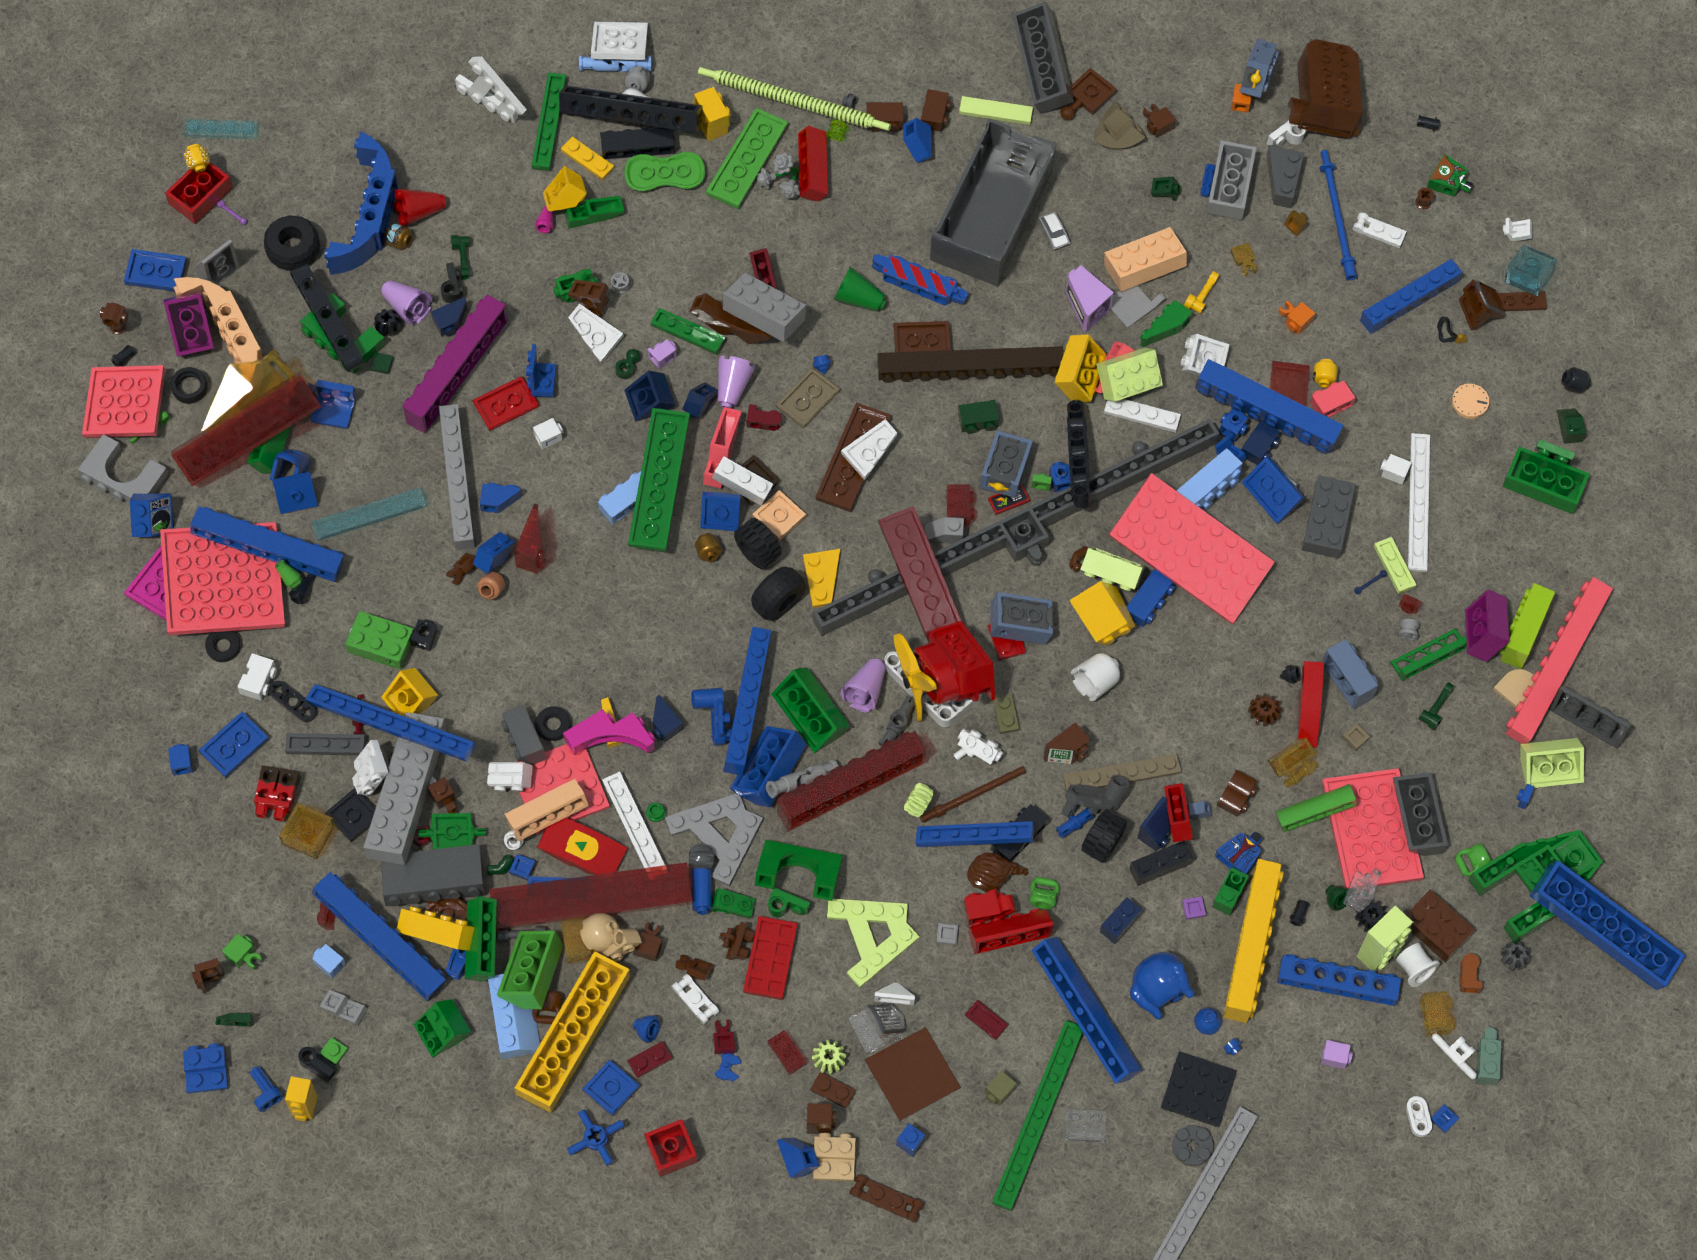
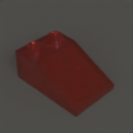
M534 503L515 548L514 557L516 568L538 574L540 569L543 570L546 559L544 558L545 551L543 550L538 504Z

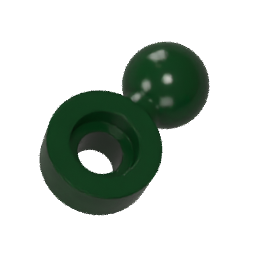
M637 349L628 350L626 359H621L616 363L615 373L619 378L627 379L633 375V363H637L641 358V354Z

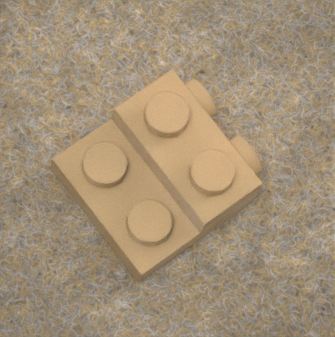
M820 1133L819 1137H815L814 1151L820 1167L813 1171V1180L854 1181L855 1138H851L850 1134H840L839 1137H831L829 1133Z

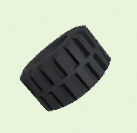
M751 518L734 531V538L740 551L757 568H766L782 555L780 544L775 535L760 520Z
M1105 809L1089 830L1083 841L1081 851L1101 863L1105 862L1120 841L1127 827V821Z

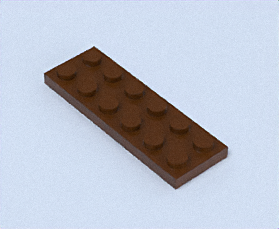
M856 402L816 494L817 501L851 512L864 479L841 454V450L885 419L889 423L891 414Z

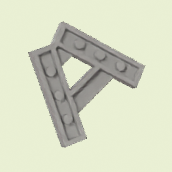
M733 794L667 816L665 821L671 837L691 830L703 844L710 846L713 849L714 855L720 860L711 878L730 886L763 821V817L745 810L740 795ZM728 818L736 826L729 843L710 823Z

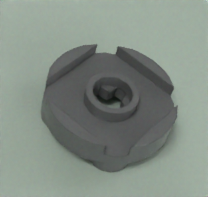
M1190 1125L1177 1131L1172 1142V1150L1176 1158L1183 1164L1199 1166L1205 1163L1211 1156L1213 1141L1205 1128ZM1191 1141L1198 1144L1195 1151H1191V1148L1187 1147V1144H1190Z

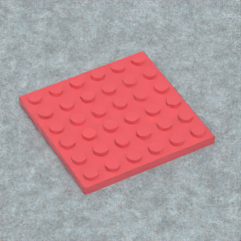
M276 522L253 523L254 525H262L269 530L277 532ZM190 528L160 529L168 635L285 627L281 576L275 568L276 562L192 535Z

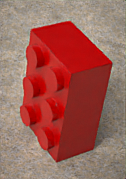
M210 162L206 166L205 171L196 172L189 169L165 192L170 206L196 224L233 187L230 176Z

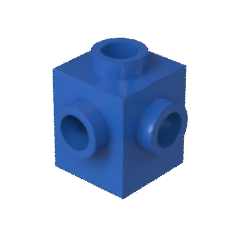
M1232 408L1229 414L1225 413L1220 421L1222 423L1219 430L1220 435L1224 437L1229 436L1235 443L1240 434L1244 435L1247 431L1248 417L1243 412Z

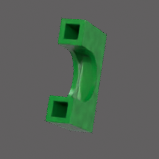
M331 293L327 296L339 318L347 312L345 303L336 295ZM309 312L300 321L302 333L307 338L311 336L317 347L326 349L328 356L332 360L337 359L340 362L312 312ZM372 326L353 341L363 358L364 364L374 356L375 352H379L386 345L384 337ZM359 366V367H357V368L351 370V372L354 374V373H355L356 371H358L362 366Z
M765 839L756 871L755 886L774 889L781 870L790 866H800L810 870L816 877L813 898L832 901L843 855Z

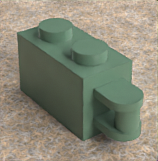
M1488 1027L1477 1044L1476 1083L1496 1085L1500 1080L1501 1040H1496L1497 1032L1492 1027Z

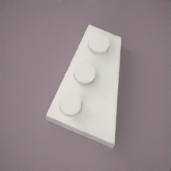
M581 304L568 317L571 324L601 364L624 337L622 332Z

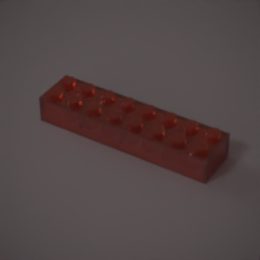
M298 372L173 449L171 456L191 486H194L321 408V403L302 373Z
M916 731L906 732L895 741L890 740L884 743L881 748L877 750L872 749L865 756L850 760L843 767H835L825 776H817L813 782L807 785L801 784L791 793H783L777 799V814L787 832L925 764L926 748Z

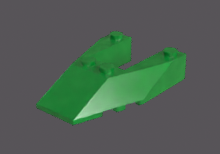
M1576 830L1551 838H1541L1529 843H1520L1474 871L1469 878V882L1479 896L1517 874L1531 893L1548 865L1557 860L1585 881L1591 878L1603 860L1582 832ZM1537 902L1507 920L1503 929L1514 944H1516L1517 941H1521L1550 921L1555 915Z

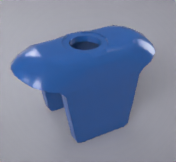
M294 449L279 452L275 456L270 480L281 477L287 461L295 464L293 475L306 473L311 463L310 457L306 453Z

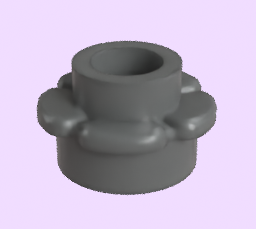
M852 93L847 94L843 98L842 105L855 109L857 96H854Z

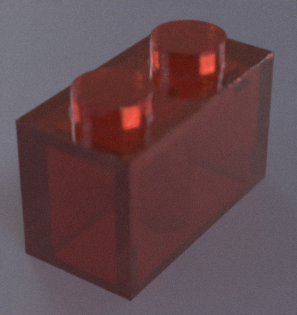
M947 484V517L964 518L963 526H970V521L974 520V508H970V503L974 502V493L970 491V484Z

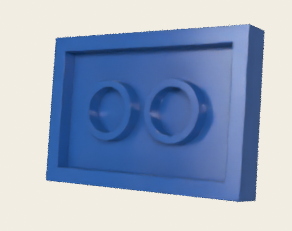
M132 249L124 284L174 291L173 287L176 286L174 279L183 278L187 258L186 256Z
M1269 456L1265 457L1242 481V484L1277 524L1282 522L1305 498Z
M241 712L198 751L216 770L227 778L269 740V737Z

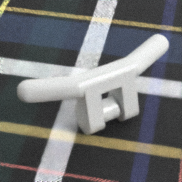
M1434 1033L1432 1035V1040L1469 1078L1475 1079L1477 1077V1073L1465 1062L1476 1050L1472 1046L1469 1047L1462 1036L1449 1046L1439 1034ZM1458 1048L1464 1052L1462 1056L1456 1051Z

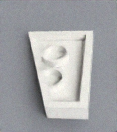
M885 419L842 449L841 454L865 480L894 441L897 432Z

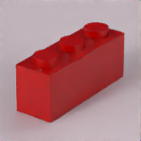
M1183 783L1164 786L1173 842L1193 839Z

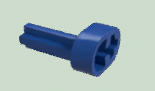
M260 1066L253 1067L249 1074L263 1092L255 1099L254 1104L260 1112H264L282 1100L284 1095L277 1086L274 1087Z

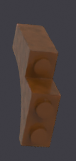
M707 293L696 296L689 311L721 335L734 333L748 344L765 341L773 337L723 310V304Z

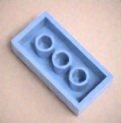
M1226 448L1182 485L1177 492L1206 511L1211 507L1212 501L1215 498L1220 499L1224 496L1229 486L1233 488L1237 485L1243 463Z

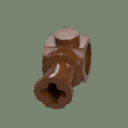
M107 303L106 307L101 308L100 318L103 324L110 327V330L115 335L124 333L128 320L125 306Z

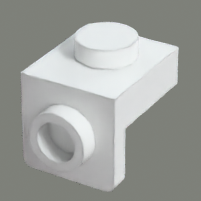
M1506 218V225H1503L1504 235L1508 236L1510 241L1532 239L1531 220L1512 222L1510 218Z

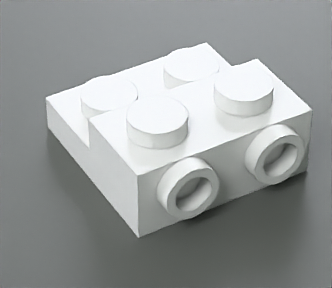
M1199 334L1191 335L1185 342L1187 353L1181 359L1182 371L1200 376L1208 359L1225 366L1230 344Z
M370 740L354 761V768L357 773L352 779L357 794L371 795L388 774L378 740Z

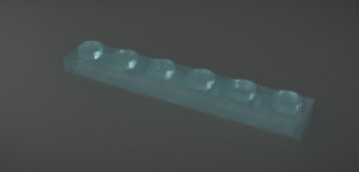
M420 487L312 521V526L317 541L427 507Z

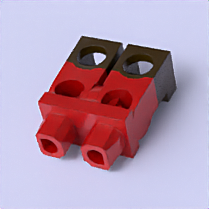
M262 765L254 798L256 817L267 818L268 810L270 809L275 810L274 820L285 821L287 814L291 813L296 790L301 779L299 771L282 768L280 771L279 768Z

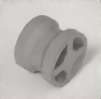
M618 272L611 277L613 292L620 295L629 290V277L625 273Z
M1414 619L1401 620L1399 637L1401 639L1416 640L1418 638L1417 629L1419 628V622Z

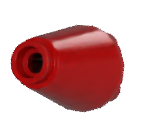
M410 189L395 190L396 201L393 202V210L395 213L398 212V222L400 225H409L446 207L443 194Z

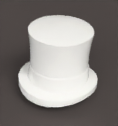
M1420 943L1406 948L1396 959V962L1407 972L1409 976L1408 984L1411 987H1418L1427 981L1440 965L1438 960L1432 961L1428 957Z

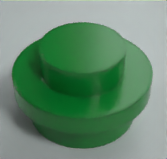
M652 803L647 807L646 815L650 821L659 822L664 819L666 810L662 804Z

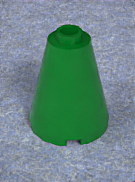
M849 267L834 297V300L873 311H877L878 308L882 310L887 301L884 299L885 294L851 267Z

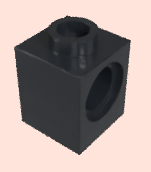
M418 619L410 638L411 645L430 651L438 632L437 625L431 620L425 619L423 621ZM423 632H429L427 636L420 635Z

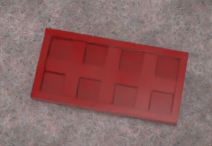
M758 916L743 993L783 1000L798 923Z

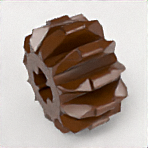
M1264 693L1263 698L1260 695H1256L1255 700L1252 699L1250 701L1251 706L1248 708V711L1251 713V719L1257 718L1256 725L1263 721V726L1265 727L1267 721L1273 725L1274 720H1279V713H1281L1282 708L1279 707V700L1273 701L1274 695L1268 698L1267 694Z

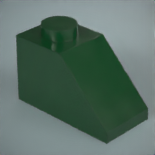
M1575 408L1557 410L1563 443L1582 442L1586 434L1582 415Z

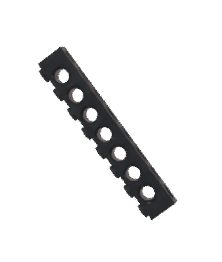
M567 85L559 92V110L561 113H566L570 116L581 115L584 118L594 117L600 118L603 121L614 120L618 123L628 122L634 123L637 126L648 125L652 128L661 127L668 128L671 131L682 130L687 133H697L702 126V105Z

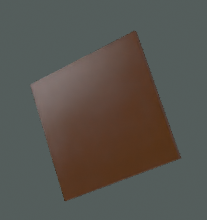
M926 1027L864 1059L899 1121L961 1088Z

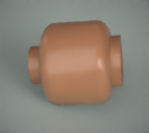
M497 572L486 573L477 584L478 592L485 599H495L505 589V580Z

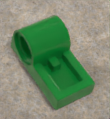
M718 888L715 892L712 911L715 913L717 911L725 912L726 915L730 913L750 919L755 899Z

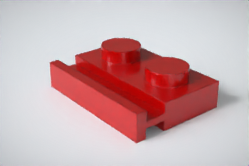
M989 624L988 630L991 636V624ZM991 636L999 661L1026 654L1022 641Z

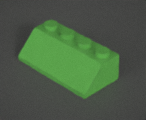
M519 931L497 993L499 998L522 1009H542L563 948V944L556 931Z

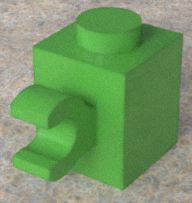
M237 933L222 950L224 957L238 968L245 962L250 969L254 970L255 966L251 963L252 960L263 961L259 954L253 953L255 951L253 947L254 942L246 935L242 937Z

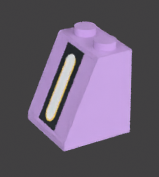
M1080 265L1068 274L1066 295L1082 329L1087 332L1111 309L1114 292Z

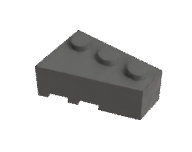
M1269 145L1266 156L1273 205L1291 208L1304 153Z

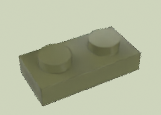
M1012 693L995 696L993 704L1000 734L1019 731Z

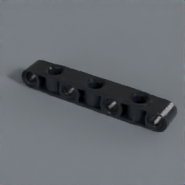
M305 263L291 270L290 274L345 370L349 372L364 365L360 352L309 265Z
M1072 400L1067 405L1071 491L1074 506L1086 508L1090 504L1091 490L1087 423L1083 402Z

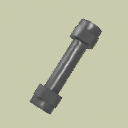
M535 926V929L508 931V928L498 930V942H509L508 939L517 938L519 931H546V927Z

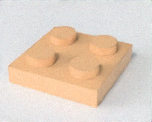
M779 490L752 514V517L763 522L772 531L776 539L780 541L806 518V514Z

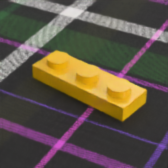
M573 136L561 148V152L601 180H604L614 169L613 164Z

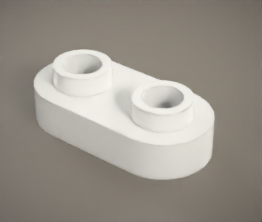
M1414 1096L1406 1104L1411 1131L1417 1137H1426L1432 1130L1428 1106L1422 1097ZM1418 1105L1420 1110L1415 1111L1412 1106ZM1422 1124L1425 1129L1419 1130L1417 1125Z

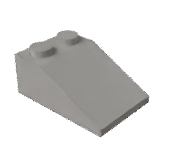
M228 240L197 264L195 270L200 279L218 285L240 268L233 242Z

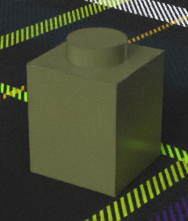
M1001 1070L985 1088L987 1100L992 1104L997 1103L1001 1105L1015 1090L1017 1083Z

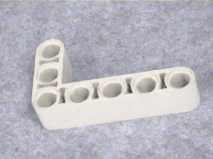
M894 651L887 653L884 659L886 672L914 698L911 688L906 689L904 686L902 675L905 673L897 653ZM895 661L897 664L890 665L888 662ZM923 690L921 706L938 725L948 727L981 700L982 693L979 694L977 702H973L969 697L960 701L953 700L941 705H929L927 702L932 700ZM962 702L964 706L958 707L955 703ZM947 714L950 717L948 719H944L941 717V715Z

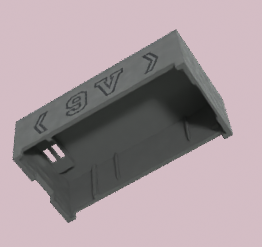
M989 118L937 228L932 233L930 260L998 286L1052 174L1057 144L1035 135L1033 138L1011 131V126ZM1011 155H1015L1025 160L1024 162H1020L1010 157ZM1008 161L1020 165L1021 168L1013 167L1007 163Z

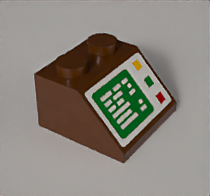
M1075 722L1045 745L1043 759L1049 762L1074 764L1076 761L1082 762L1088 756L1087 753L1091 739Z

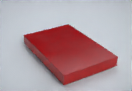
M522 376L472 400L489 431L539 407L535 397L531 396V390L527 388V384Z

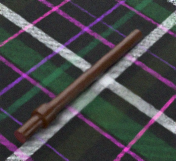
M1021 766L943 805L934 806L933 810L922 814L920 819L924 823L934 817L939 818L945 815V812L1025 774L1026 770Z

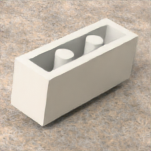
M724 456L712 479L762 506L773 486L771 482Z

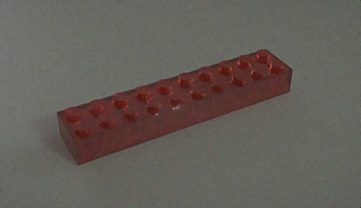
M687 862L489 889L490 898L497 899L496 931L507 928L513 929L586 919L596 913L616 915L692 904Z

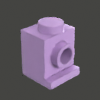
M666 339L664 342L656 344L653 350L651 348L647 349L648 358L661 369L677 357V347L671 340L668 341Z

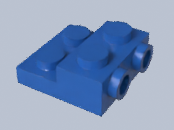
M213 1043L209 1044L208 1048L200 1049V1046H190L188 1050L183 1051L187 1094L228 1089L226 1050L224 1046L220 1047V1044Z

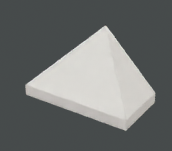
M892 983L876 991L874 1001L914 1005L915 996L899 983Z

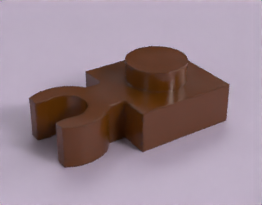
M681 955L680 960L676 961L675 966L679 970H687L688 975L703 981L707 979L713 970V964L697 958L690 960L686 955Z

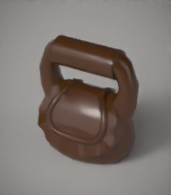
M555 991L547 992L542 1009L532 1010L533 1019L536 1023H553L556 1017L539 1016L537 1013L539 1010L554 1011L557 1016L561 1009V993Z

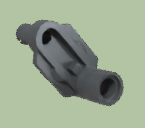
M1113 775L1106 789L1081 784L1070 785L1065 794L1067 801L1062 809V814L1066 817L1074 815L1077 805L1089 807L1088 811L1097 814L1099 809L1116 810L1119 808L1127 791L1129 781L1123 776Z

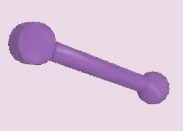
M224 201L217 203L218 207L225 209L237 218L242 225L247 224V219L241 218L225 206Z

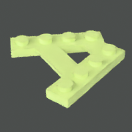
M845 899L828 901L827 919L848 921L861 957V961L847 971V975L859 988L919 939L918 934L906 923L907 904ZM868 922L887 923L891 936L876 947Z

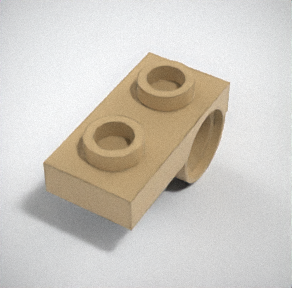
M616 929L612 934L613 944L601 955L615 962L623 959L625 954L634 951L635 947L642 943L640 935L635 929Z

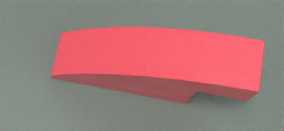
M723 407L710 444L709 461L704 472L703 485L722 488L723 484L712 479L723 456L728 459L731 458L742 411Z

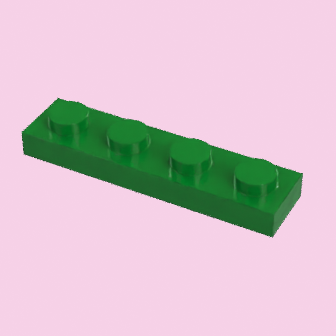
M658 308L651 321V326L716 355L725 341L724 336L661 308Z

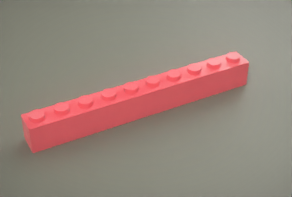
M1595 577L1589 582L1585 581L1580 588V591H1582L1581 595H1577L1572 603V606H1574L1573 610H1569L1564 617L1566 623L1564 626L1561 625L1555 634L1558 636L1556 641L1553 640L1547 649L1550 651L1548 656L1542 658L1539 663L1541 666L1540 670L1536 671L1531 678V681H1533L1531 687L1527 686L1522 695L1525 697L1523 702L1519 701L1514 709L1516 712L1515 716H1511L1508 720L1506 735L1521 744L1528 743L1532 739L1613 590L1612 587Z

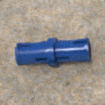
M1087 807L1076 816H1070L1068 821L1056 827L1057 834L1061 838H1065L1074 830L1081 829L1083 824L1094 818V814L1090 813Z

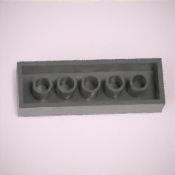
M1043 2L1013 13L1012 16L1034 106L1042 114L1074 102L1053 13L1047 3Z

